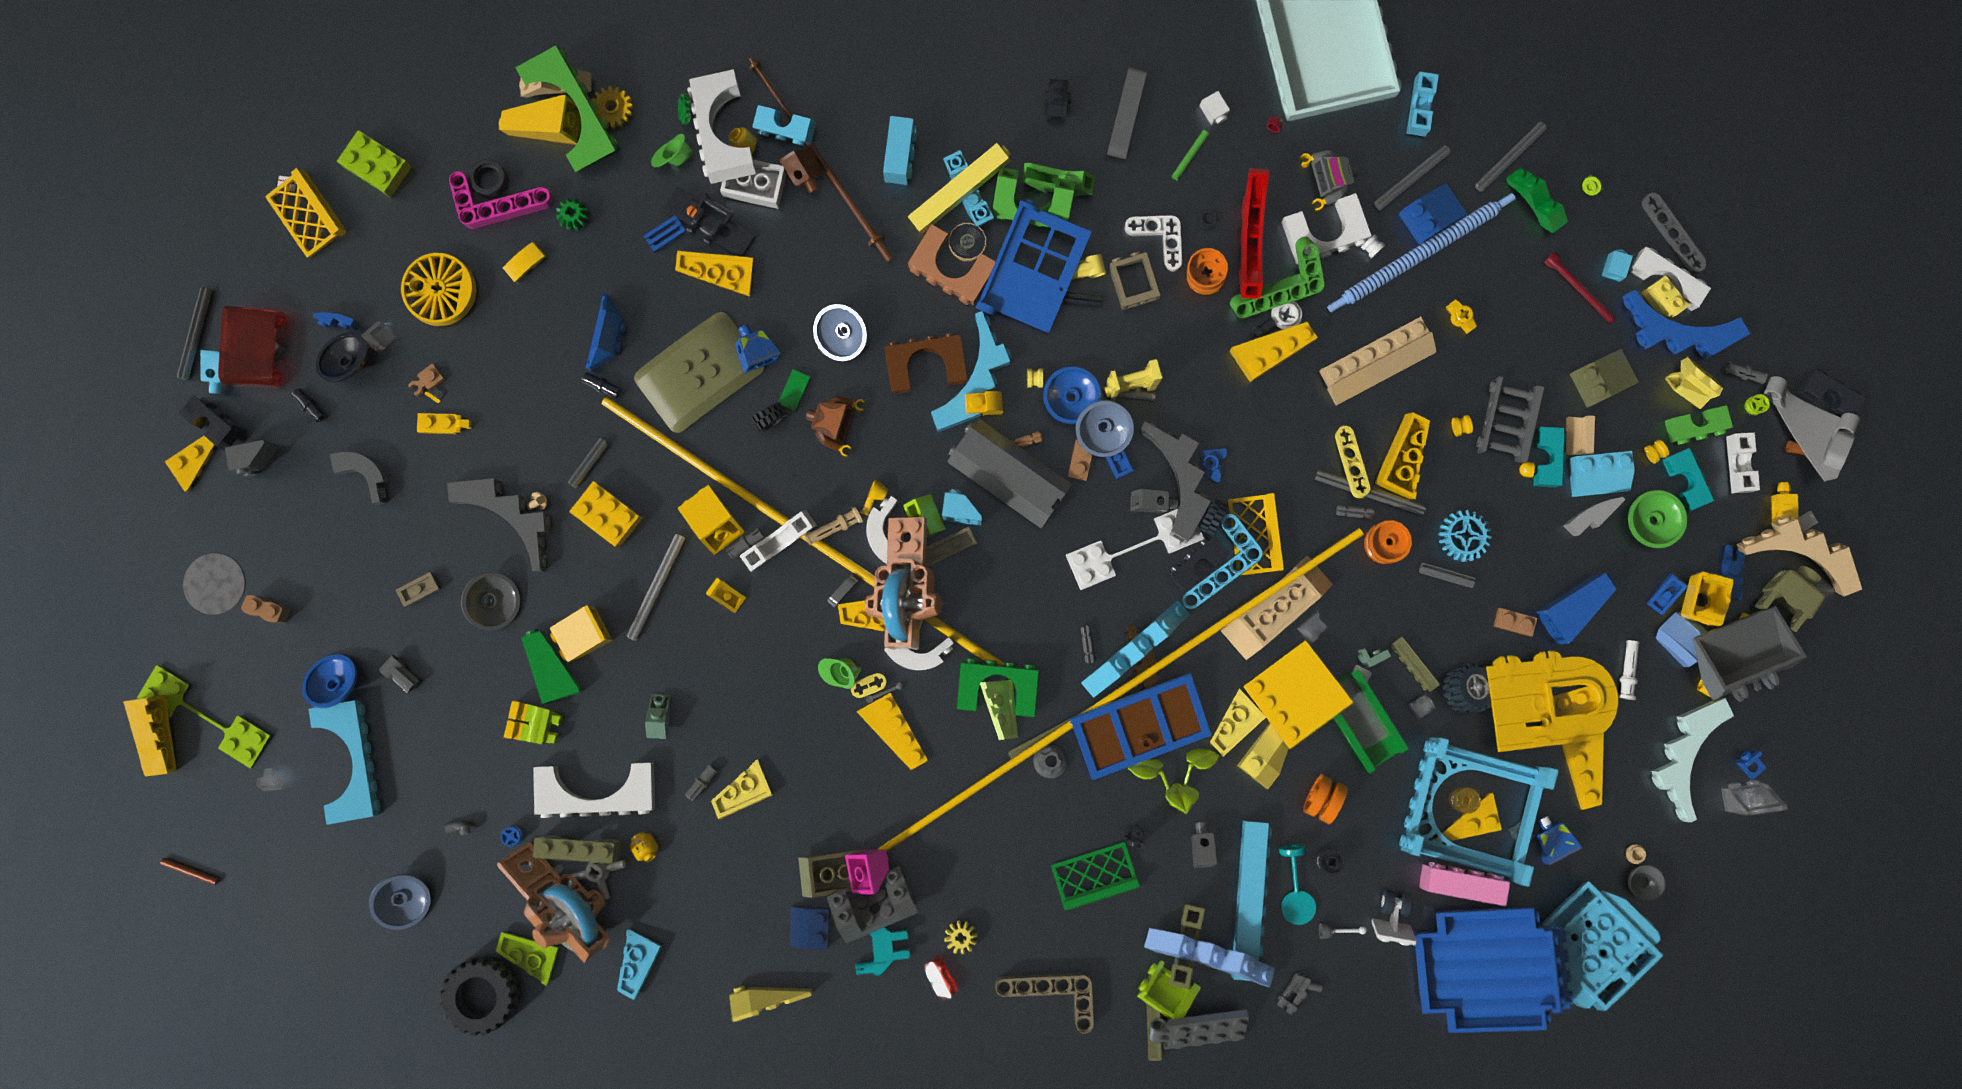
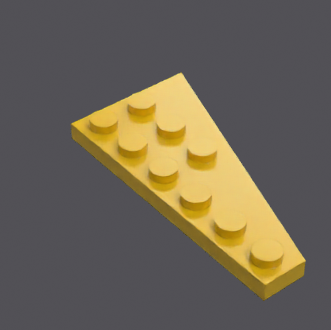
M1588 686L1553 695L1555 716L1582 713L1590 710L1594 703H1596L1595 692ZM1604 733L1592 740L1562 744L1582 810L1602 805Z

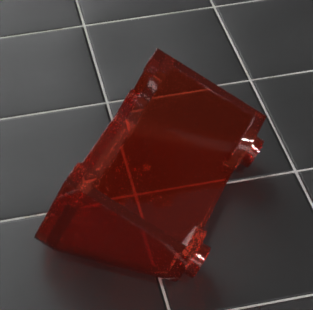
M225 306L223 308L218 377L222 383L234 387L280 388L282 373L274 367L276 330H281L286 324L284 312L237 306Z

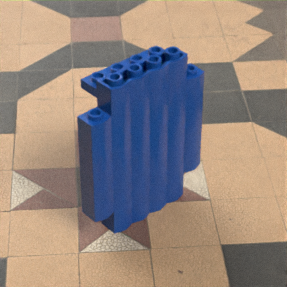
M1534 906L1437 911L1438 931L1415 932L1414 934L1417 940L1415 948L1422 1014L1447 1013L1449 1033L1547 1030V1024H1551L1550 1012H1546V1009H1552L1553 1013H1561V1009H1570V1003H1573L1572 990L1568 991L1567 984L1571 983L1570 970H1566L1565 962H1569L1568 950L1563 948V942H1567L1566 930H1562L1561 925L1536 926V923H1540L1539 911H1535Z

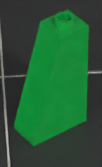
M537 629L526 632L527 636L521 637L542 704L583 692L581 685L545 632H538Z

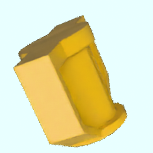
M1456 299L1446 306V309L1451 314L1452 324L1461 327L1466 334L1477 327L1473 319V310L1469 306H1463Z

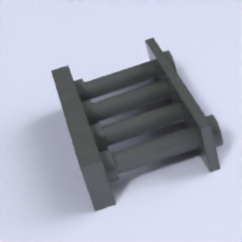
M1499 376L1494 381L1492 380L1489 386L1491 395L1482 434L1478 437L1476 447H1478L1477 453L1485 452L1488 447L1512 453L1516 456L1515 462L1524 463L1528 461L1544 387L1536 385L1529 391L1501 385L1503 377ZM1499 393L1526 398V401H1528L1527 408L1520 409L1497 403ZM1495 410L1522 417L1524 419L1523 427L1518 428L1493 422ZM1491 429L1518 435V438H1520L1519 444L1512 446L1489 440Z

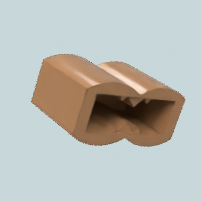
M247 595L241 607L249 615L260 616L265 621L274 623H286L290 609L283 604L273 603L265 597Z

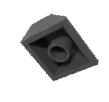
M260 440L226 447L225 452L229 471L236 472L237 475L243 474L244 477L255 476L256 472L264 470L277 451V444Z

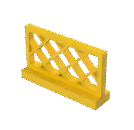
M296 168L291 172L292 176L265 197L305 256L311 258L335 238L345 235L347 231L307 172ZM295 181L298 185L297 193H290V184ZM279 193L284 194L282 205L277 204L273 199ZM288 195L296 196L295 207L287 206ZM301 197L307 198V209L299 208ZM286 208L294 209L293 220L286 218ZM299 210L307 211L305 222L297 221ZM311 212L317 213L319 216L318 224L310 223ZM297 223L304 224L303 235L296 233ZM309 225L317 226L316 237L308 236ZM322 227L327 228L331 234L326 239L320 238ZM307 239L315 240L314 248L310 251L306 247Z
M1274 493L1229 499L1230 514L1236 515L1239 520L1241 519L1249 525L1246 529L1247 531L1253 528L1260 534L1255 540L1256 543L1261 536L1269 542V546L1265 551H1262V557L1265 555L1271 560L1272 568L1263 569L1256 563L1242 575L1284 571ZM1255 500H1263L1264 508L1260 513L1250 507ZM1241 502L1246 506V509L1240 516L1233 511V503ZM1248 509L1257 514V517L1251 524L1242 518ZM1264 510H1265V518L1261 515V514L1264 512ZM1259 517L1266 521V527L1262 532L1253 526ZM1230 518L1231 528H1233L1236 522ZM1266 530H1267L1268 537L1264 535V532H1265ZM1239 534V536L1241 537L1237 541L1238 543L1242 540V538L1247 541V538L1244 537L1245 534ZM1234 544V552L1236 556L1240 553V551ZM1268 549L1270 550V556L1266 554ZM1236 561L1237 571L1241 570V561ZM1255 566H1257V567L1260 568V569L1253 570V568H1254Z

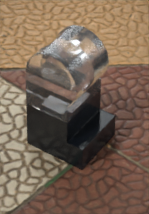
M1420 694L1406 703L1416 720L1423 718L1436 709L1431 699L1425 694Z

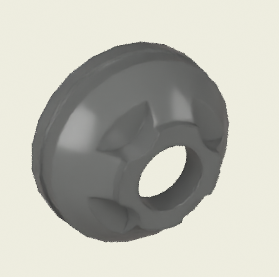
M1049 743L1034 754L1033 764L1041 776L1056 778L1066 771L1068 756L1060 745ZM1050 755L1055 756L1057 759V764L1054 767H1049L1045 763V759Z
M1642 865L1636 867L1630 873L1628 886L1636 898L1643 901H1653L1662 895L1665 888V879L1657 868L1650 865ZM1642 876L1648 879V884L1644 888L1638 885V879Z

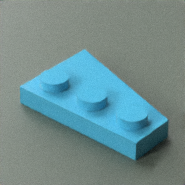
M627 928L626 946H624L623 951L624 959L620 970L617 991L636 1000L663 946L631 928Z

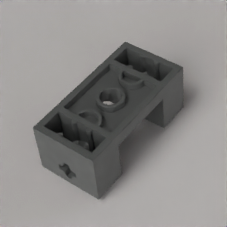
M900 866L887 872L884 878L885 886L880 887L875 894H863L851 900L844 889L827 897L837 930L846 943L919 913L908 881ZM874 907H881L878 913H871Z

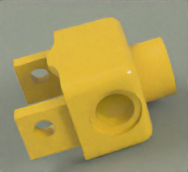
M1707 572L1692 575L1689 579L1681 611L1682 617L1707 625L1721 626L1729 608L1733 579ZM1699 593H1701L1705 599V603L1702 607L1696 604L1697 596Z

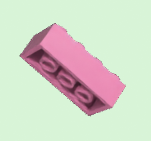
M1429 862V865H1422L1419 888L1428 892L1506 906L1510 882L1504 881L1503 876L1487 873L1484 876L1485 873L1468 869L1465 872V869L1449 865L1448 869H1445L1446 866L1434 862Z

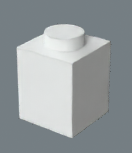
M1219 91L1203 99L1200 104L1211 125L1216 122L1220 124L1227 119L1230 110Z

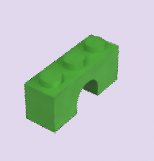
M1727 405L1701 412L1703 417L1701 427L1693 424L1690 414L1666 420L1665 425L1670 443L1677 442L1678 445L1689 443V439L1696 437V440L1709 438L1708 434L1714 433L1715 436L1726 434L1727 429L1733 428Z

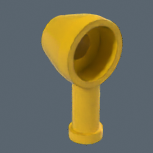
M874 480L868 493V498L860 513L869 516L874 501L884 500L888 489L881 482Z

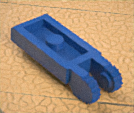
M1726 545L1724 559L1722 560L1721 576L1733 579L1731 599L1742 600L1743 559L1745 554L1740 552L1737 547L1736 559L1733 561L1731 560L1733 555L1732 545Z

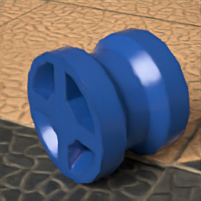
M517 826L505 828L501 833V841L506 846L517 845L524 837L522 829Z

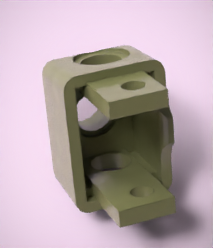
M1800 566L1797 571H1779L1762 589L1764 594L1755 607L1759 610L1767 609L1775 600L1794 615L1787 625L1791 632H1797L1806 619L1813 618L1825 600V594L1816 588L1821 577L1806 566Z

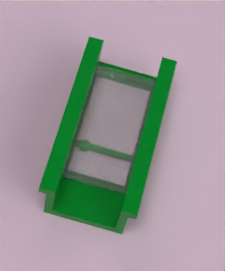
M1359 669L1351 671L1336 680L1353 701V704L1334 717L1369 774L1376 770V766L1390 757L1408 750L1407 745Z

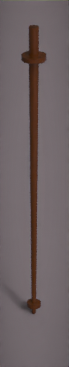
M750 58L749 60L752 63L750 69L758 72L791 121L792 113L760 70L761 63ZM812 142L811 144L806 143L808 147L813 148L818 162L870 236L869 247L876 246L887 262L893 260V256L882 242L886 237L884 233L877 235Z

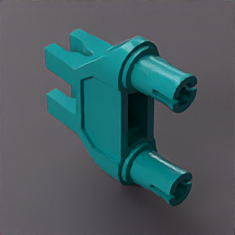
M886 926L870 933L873 942L874 959L870 962H856V975L874 973V975L880 976L894 960L910 958V948L894 950L893 943L894 940L908 939V929L892 931Z

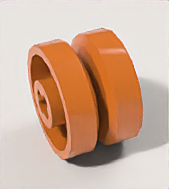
M1394 520L1383 521L1372 526L1364 539V548L1367 555L1374 562L1380 564H1392L1404 559L1412 546V539L1408 529L1402 523Z
M1321 774L1316 779L1307 796L1303 812L1313 817L1319 813V820L1331 824L1345 801L1348 786L1340 782L1332 785V778Z

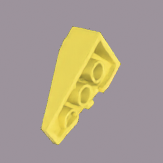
M1269 723L1237 766L1266 789H1269L1280 775L1289 747L1271 723Z
M745 985L734 988V992L729 995L733 1022L759 1014L762 1008L772 1010L780 1006L782 1002L789 1004L812 996L813 990L772 987L745 988Z

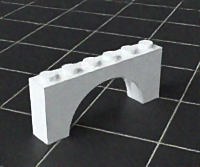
M734 69L689 79L691 87L687 89L690 99H693V103L690 104L692 113L696 114V118H693L696 130L699 129V134H696L698 144L702 145V149L699 152L701 160L705 161V165L702 166L704 176L709 177L712 184L756 174L750 147H731L721 142L713 133V121L718 110L729 100L740 96Z
M654 762L632 763L629 777L624 786L615 794L603 799H587L572 793L561 781L557 766L534 767V814H540L541 818L553 817L552 814L559 813L560 817H571L572 813H579V816H591V812H599V816L611 815L613 811H618V815H629L630 811H638V814H650V810L655 809Z

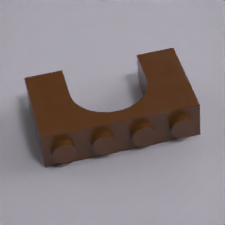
M956 333L945 334V337L942 338L929 336L923 341L910 339L904 344L891 342L888 343V346L884 347L892 395L911 392L908 366L916 354L924 351L934 352L943 359L949 386L967 383L961 337L956 335Z

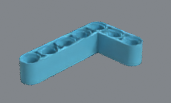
M1233 514L1225 515L1222 518L1221 525L1240 553L1184 595L1183 604L1187 609L1193 610L1198 608L1262 558L1260 546ZM1227 519L1235 520L1236 524L1233 528H1227L1224 525ZM1239 534H1245L1247 541L1244 544H1240L1237 542L1236 537ZM1251 549H1256L1259 552V557L1251 559L1248 556V552ZM1241 561L1244 567L1242 570L1236 571L1232 567L1233 563ZM1221 572H1225L1228 575V580L1224 583L1217 580V575ZM1204 584H1210L1213 587L1210 594L1202 592ZM1190 595L1197 598V603L1194 606H1189L1186 603V599Z

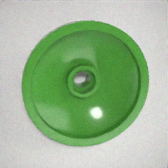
M1654 490L1640 495L1632 503L1628 513V524L1633 536L1640 543L1651 548H1664L1676 543L1682 537L1687 526V514L1683 504L1676 496L1666 491ZM1651 517L1655 518L1654 524L1650 521Z

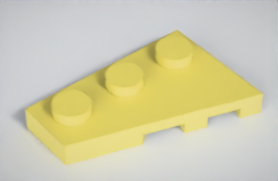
M1239 689L1210 743L1224 757L1266 716Z
M757 759L734 782L711 800L718 819H722L773 796L759 760Z

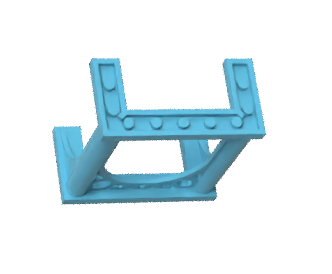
M1430 737L1429 741L1426 740L1424 745L1425 757L1421 759L1419 764L1420 777L1416 778L1414 783L1416 792L1415 796L1410 799V816H1406L1404 822L1406 831L1405 835L1402 834L1399 846H1402L1401 850L1416 856L1424 854L1507 877V880L1529 887L1534 867L1525 865L1524 862L1543 788L1554 789L1558 770L1526 766L1448 744L1449 740ZM1448 760H1451L1452 764L1457 763L1456 768L1452 769ZM1437 761H1442L1445 764V774H1440L1436 770L1435 765ZM1463 770H1478L1531 785L1512 861L1458 846L1442 835L1435 824L1432 805L1438 787L1447 777ZM1432 773L1437 776L1435 783L1431 782V779L1433 780L1434 778ZM1427 794L1431 795V799H1426ZM1423 812L1428 813V817L1425 820H1421L1424 817ZM1429 823L1432 827L1431 831L1426 835H1421L1419 833L1420 826ZM1434 834H1437L1438 841L1434 840L1433 838L1432 841L1428 840Z

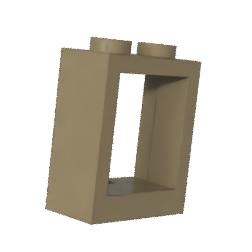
M1135 252L1129 258L1123 259V257L1112 260L1109 270L1122 310L1159 299L1160 293L1147 252L1142 254L1141 252ZM1143 261L1152 290L1126 298L1117 268Z

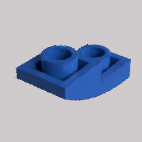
M319 312L314 313L312 316L318 319L317 323L326 328L329 325L334 328L339 325L348 330L350 327L357 329L359 322L336 313Z

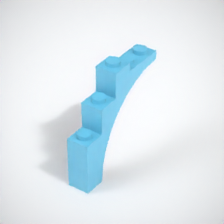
M982 311L975 314L979 330L980 348L972 376L955 398L931 412L938 432L980 417L981 413L966 414L964 395L995 391V385L998 383L994 373L990 374V372L1010 365L1009 359L1012 358L1009 348H1005L1004 344L995 345L998 343L996 335L990 332L989 326H991L989 317L988 315L984 316Z
M1177 600L1134 639L1091 673L1081 684L1094 698L1121 677L1156 645L1167 638L1190 616L1186 608Z

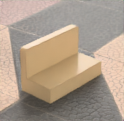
M1595 416L1566 418V455L1585 456L1594 454Z

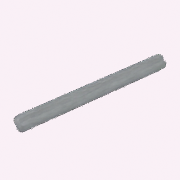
M675 534L627 634L628 638L635 641L638 639L685 541L683 536Z

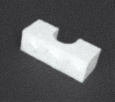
M1739 433L1727 436L1731 493H1750L1760 490L1758 471H1753L1751 466V456L1756 452L1755 433Z

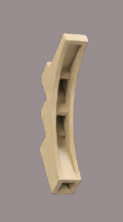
M1784 515L1777 518V521L1772 522L1774 530H1765L1761 532V535L1744 538L1743 542L1737 544L1738 550L1745 555L1776 549L1794 551L1806 555L1823 569L1829 577L1835 592L1846 596L1862 590L1849 547L1841 543H1833L1827 546L1824 534L1816 529L1806 530L1802 534L1798 519L1792 516Z

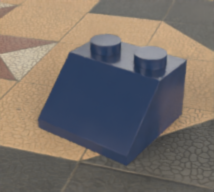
M791 906L790 946L804 949L828 950L830 907Z

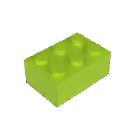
M359 130L337 160L345 169L390 198L412 168L407 161Z

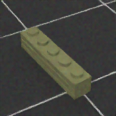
M1399 637L1391 643V649L1398 653L1401 662L1406 663V668L1409 672H1413L1415 680L1417 682L1420 681L1424 691L1431 692L1440 685L1403 637Z
M1147 1004L1149 1061H1162L1161 1057H1164V1052L1161 1049V1045H1163V1042L1155 1043L1149 1038L1152 1020L1155 1018L1162 1019V1014Z

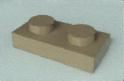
M429 572L396 589V592L403 606L408 607L440 590V587L433 573Z

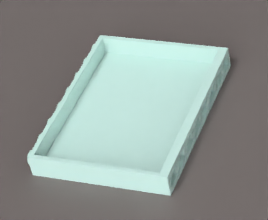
M1256 0L1287 122L1396 97L1400 92L1401 81L1396 76L1397 66L1395 60H1392L1391 57L1392 46L1387 41V27L1385 24L1383 25V11L1381 6H1378L1377 0Z

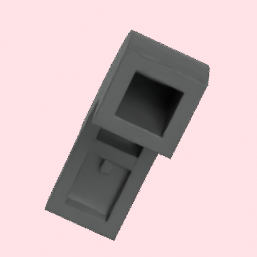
M354 452L330 454L335 474L361 473L367 480L372 504H386L385 498L387 495L382 485L388 484L389 481L386 473L377 462Z

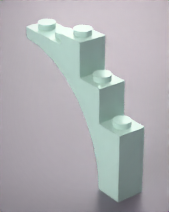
M1718 698L1677 716L1679 721L1677 725L1685 735L1664 744L1666 748L1665 754L1672 762L1651 771L1655 786L1659 787V789L1669 790L1667 791L1668 797L1675 803L1677 807L1676 814L1684 822L1690 823L1697 820L1690 795V774L1694 758L1707 736L1721 723L1734 716L1726 698Z

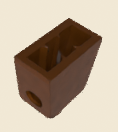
M812 147L792 151L779 159L795 186L805 184L809 194L820 189L815 179L822 176V171Z

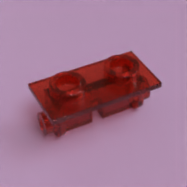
M939 956L932 962L929 961L924 964V970L930 981L938 980L933 986L939 997H942L944 1000L948 997L950 998L958 991L955 981L949 976L946 965Z

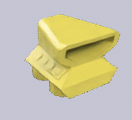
M1689 357L1681 361V372L1671 373L1665 378L1675 392L1699 409L1711 398L1720 396L1723 390L1720 383L1710 373Z

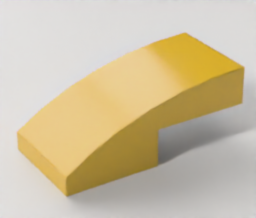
M531 242L517 253L503 269L514 282H519L530 269H535L546 255L535 242Z

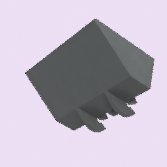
M1775 605L1693 638L1702 683L1712 700L1732 693L1737 701L1742 702L1744 701L1743 697L1748 698L1746 686L1752 685L1755 691H1759L1762 687L1758 681L1761 680L1768 688L1773 689L1774 685H1779L1778 673L1796 666L1807 657Z

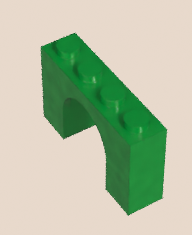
M966 658V661L961 662L957 709L977 711L980 683L988 676L999 674L1008 677L1016 687L1015 715L1035 717L1040 668H1035L1036 665L1024 664L1023 667L1016 666L1015 662H1005L1003 665L997 664L995 660H985V663L978 662L976 658Z

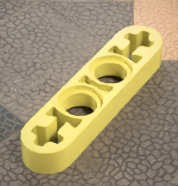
M1342 426L1337 430L1335 440L1350 490L1354 497L1358 499L1364 498L1370 492V484L1353 429L1349 426ZM1343 431H1344V434H1348V435H1349V436L1346 438V440H1345V437H1344V436L1341 437V434H1342ZM1352 449L1355 456L1352 458L1347 457L1345 450ZM1351 467H1358L1360 475H1353L1350 471ZM1359 484L1361 488L1365 489L1362 493L1360 490H1357Z

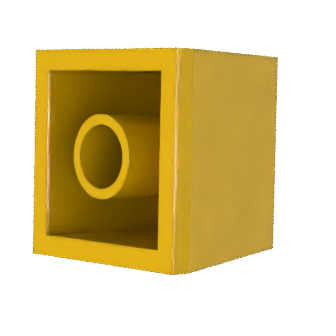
M709 485L700 489L697 494L684 501L678 507V510L697 537L714 555L745 532Z
M586 605L550 627L552 631L550 636L555 644L558 643L561 649L559 650L560 656L564 661L567 660V662H574L613 641L594 606Z

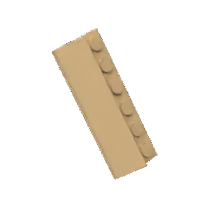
M1419 317L1321 369L1319 372L1328 386L1327 390L1335 405L1350 399L1436 353L1433 334L1429 332L1423 319Z

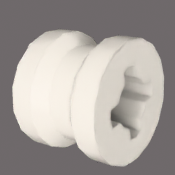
M1374 234L1361 248L1369 253V257L1372 258L1385 244L1379 242L1378 237Z

